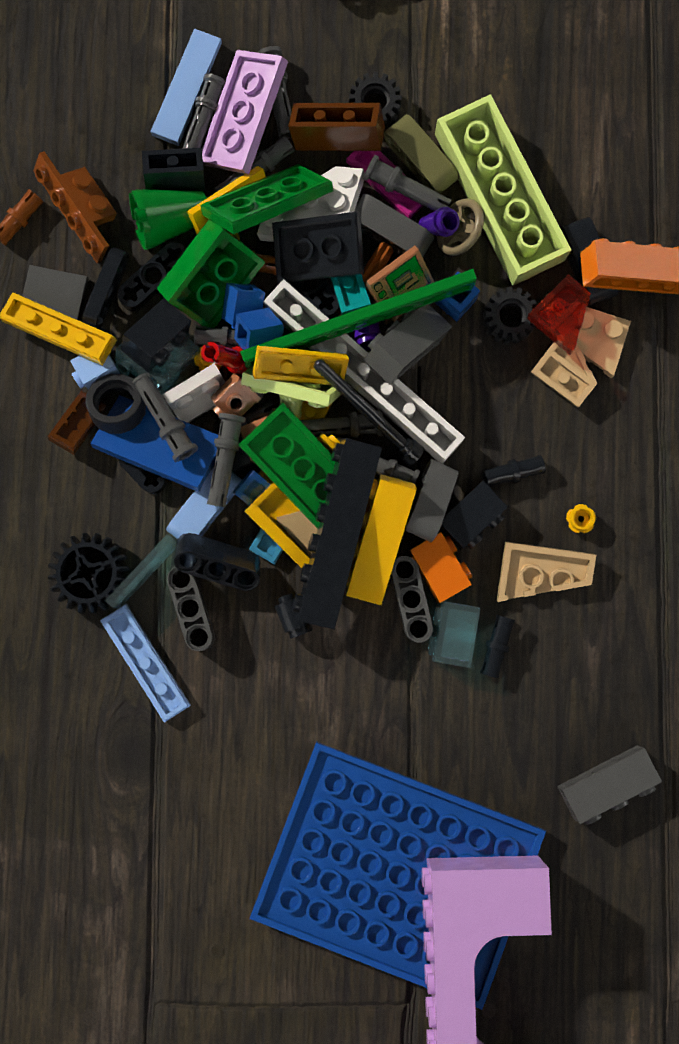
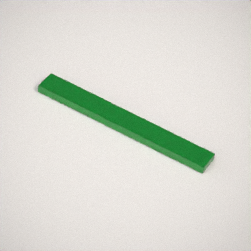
M474 269L253 346L240 351L245 367L249 369L254 367L257 346L302 350L473 289L477 277Z

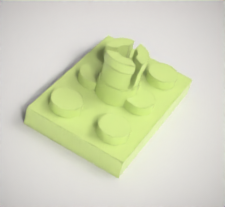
M253 367L242 373L241 385L251 387V391L256 393L272 392L279 394L280 405L284 403L299 420L302 415L303 401H308V405L315 408H325L341 395L332 385L254 379L252 375Z

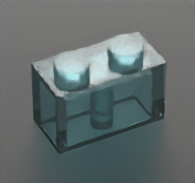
M446 601L441 602V607H435L433 624L438 625L436 637H430L428 654L433 655V662L471 668L480 607Z

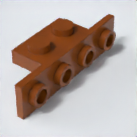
M45 151L40 152L33 170L39 183L43 184L53 204L65 216L68 226L76 232L83 243L85 251L91 254L96 263L102 262L109 244L96 226L113 221L117 214L85 167L60 174Z

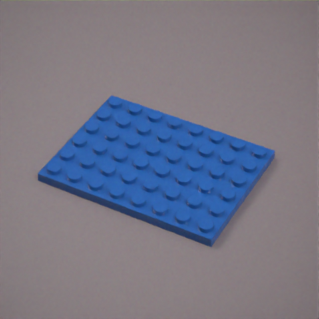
M316 741L250 919L427 988L424 965L430 964V961H427L426 952H424L423 933L429 932V927L425 925L422 907L423 900H428V894H425L424 887H422V868H427V858L537 856L546 831L540 827ZM509 936L492 939L481 948L476 957L474 965L476 1008L482 1010Z

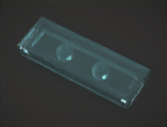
M167 534L105 601L112 608L118 609L122 607L176 549L177 540L170 534Z

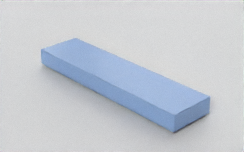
M194 28L150 131L152 136L179 146L195 109L196 97L200 96L205 84L203 81L204 75L210 73L222 45L221 38Z
M128 604L123 605L100 620L164 723L191 706Z

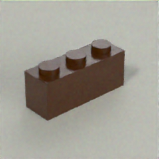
M293 103L288 126L295 150L381 151L385 130L380 103Z

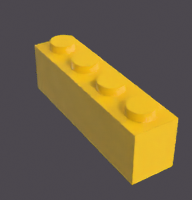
M380 474L378 482L373 481L369 496L372 503L369 511H366L361 527L363 533L361 540L358 539L354 554L355 560L353 567L350 569L346 584V596L382 605L415 497L416 485L414 483Z

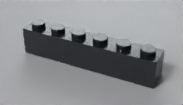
M341 438L340 443H335L331 456V461L335 462L332 474H327L324 482L323 491L327 492L325 503L319 504L315 520L320 522L317 534L312 533L309 540L308 551L312 553L309 564L304 563L302 567L300 581L304 582L301 594L296 593L293 601L292 611L296 612L295 617L298 621L335 630L382 447L348 438Z

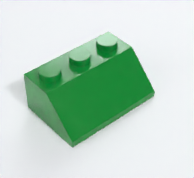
M209 219L159 284L157 290L167 302L202 326L215 328L222 319L226 283L249 284L265 264V261L231 232Z

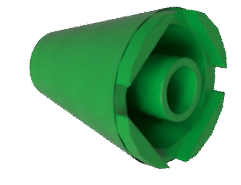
M132 190L129 193L132 219L136 221L138 229L135 231L143 250L152 249L193 229L194 227L187 211L210 196L206 197L203 191Z

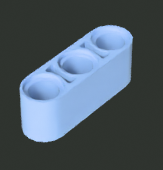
M213 468L200 491L193 492L167 526L166 531L176 539L186 533L203 536L225 508L207 504ZM233 472L231 474L226 505L235 495L233 493L234 489L242 481Z

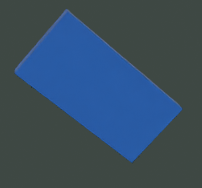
M119 395L107 416L124 414L131 408L134 401ZM146 406L145 416L134 429L122 434H110L99 429L91 441V446L103 453L199 492L215 464L217 447H215L214 439L218 438V435L182 421L185 424L184 430L192 443L197 444L198 450L190 457L174 462L172 458L174 454L166 440H161L159 436L160 428Z

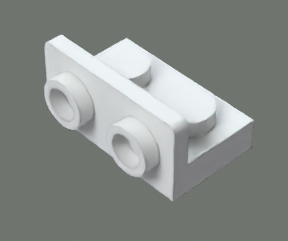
M215 363L162 395L177 418L189 423L216 406L210 397L225 381Z

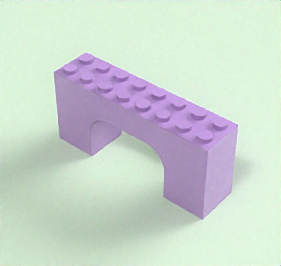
M539 856L427 858V868H422V887H424L425 894H428V900H423L422 902L423 919L425 920L426 927H429V932L423 933L424 952H426L427 961H430V964L424 965L427 992L431 994V997H425V1007L429 1028H432L426 1029L427 1044H484L476 1037L474 965L479 951L486 943L497 937L552 935L549 867Z

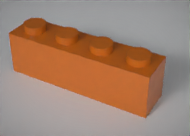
M602 238L592 241L580 253L583 287L679 295V246L669 248L662 247L661 244L638 245L634 241L617 243Z

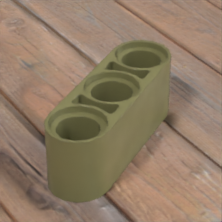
M404 115L384 131L383 137L387 145L422 185L441 194L459 179L455 166L410 115Z

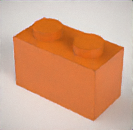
M442 532L437 534L432 543L426 540L408 551L410 557L416 561L419 572L437 604L472 585L469 581L472 578L469 568L465 562H458L454 555L457 552L454 542L450 536L444 537Z

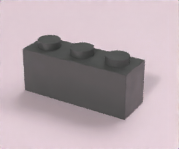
M430 305L409 311L404 315L401 323L396 320L386 330L385 336L380 333L370 342L368 347L371 351L364 361L391 385L439 345L452 326Z
M637 745L557 787L573 819L579 824L589 825L598 821L602 817L601 813L609 809L616 811L629 804L628 799L636 795L643 797L656 790L655 785L661 783L662 780L646 749Z

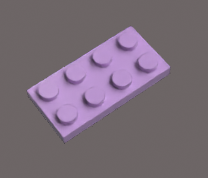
M236 50L202 148L203 165L249 175L288 61L283 56Z

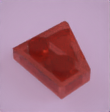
M568 274L528 314L527 319L568 355H571L576 348V342L591 293Z

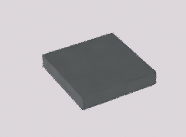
M29 265L22 296L80 321L89 278L84 275Z

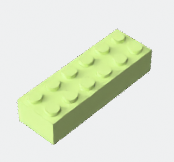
M491 94L437 119L435 136L446 157L458 171V181L467 198L477 201L482 207L484 213L483 229L512 286L564 262L571 252V248Z

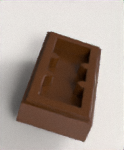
M82 390L48 435L50 442L75 455L95 427L85 404L87 393ZM101 402L99 410L102 414L107 410V405Z

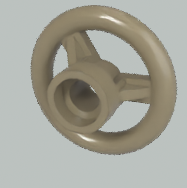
M461 199L449 206L459 216V227L449 237L436 236L439 248L447 255L457 256L465 253L480 237L484 225V213L480 204L473 199ZM464 208L473 210L475 222L466 218ZM457 241H461V242H462V244L459 245V246H456V247H451V246H450V245H451L452 243H454V242H457Z

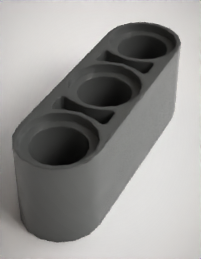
M363 194L356 205L354 212H360L362 234L379 244L381 242L387 243L393 248V252L399 256L415 245L422 257H424L435 239L433 234L426 228L368 194Z
M429 460L420 478L404 529L405 531L431 543L433 542L442 525L459 471L436 460Z
M401 556L394 562L391 580L403 630L410 641L422 643L427 641L433 632L427 600L416 561L409 556ZM406 562L411 566L412 574L409 578L403 579L397 575L396 566L398 563ZM407 591H413L419 597V603L415 608H408L404 605L403 596ZM416 620L422 621L426 626V633L420 638L414 637L410 632V626Z
M174 567L168 573L167 584L184 640L191 650H207L214 644L215 633L198 577L189 574V584L184 588H179L175 583V578L181 571ZM190 600H195L199 605L198 613L193 617H188L184 612V606ZM198 629H203L208 635L207 642L203 646H198L193 641V633Z

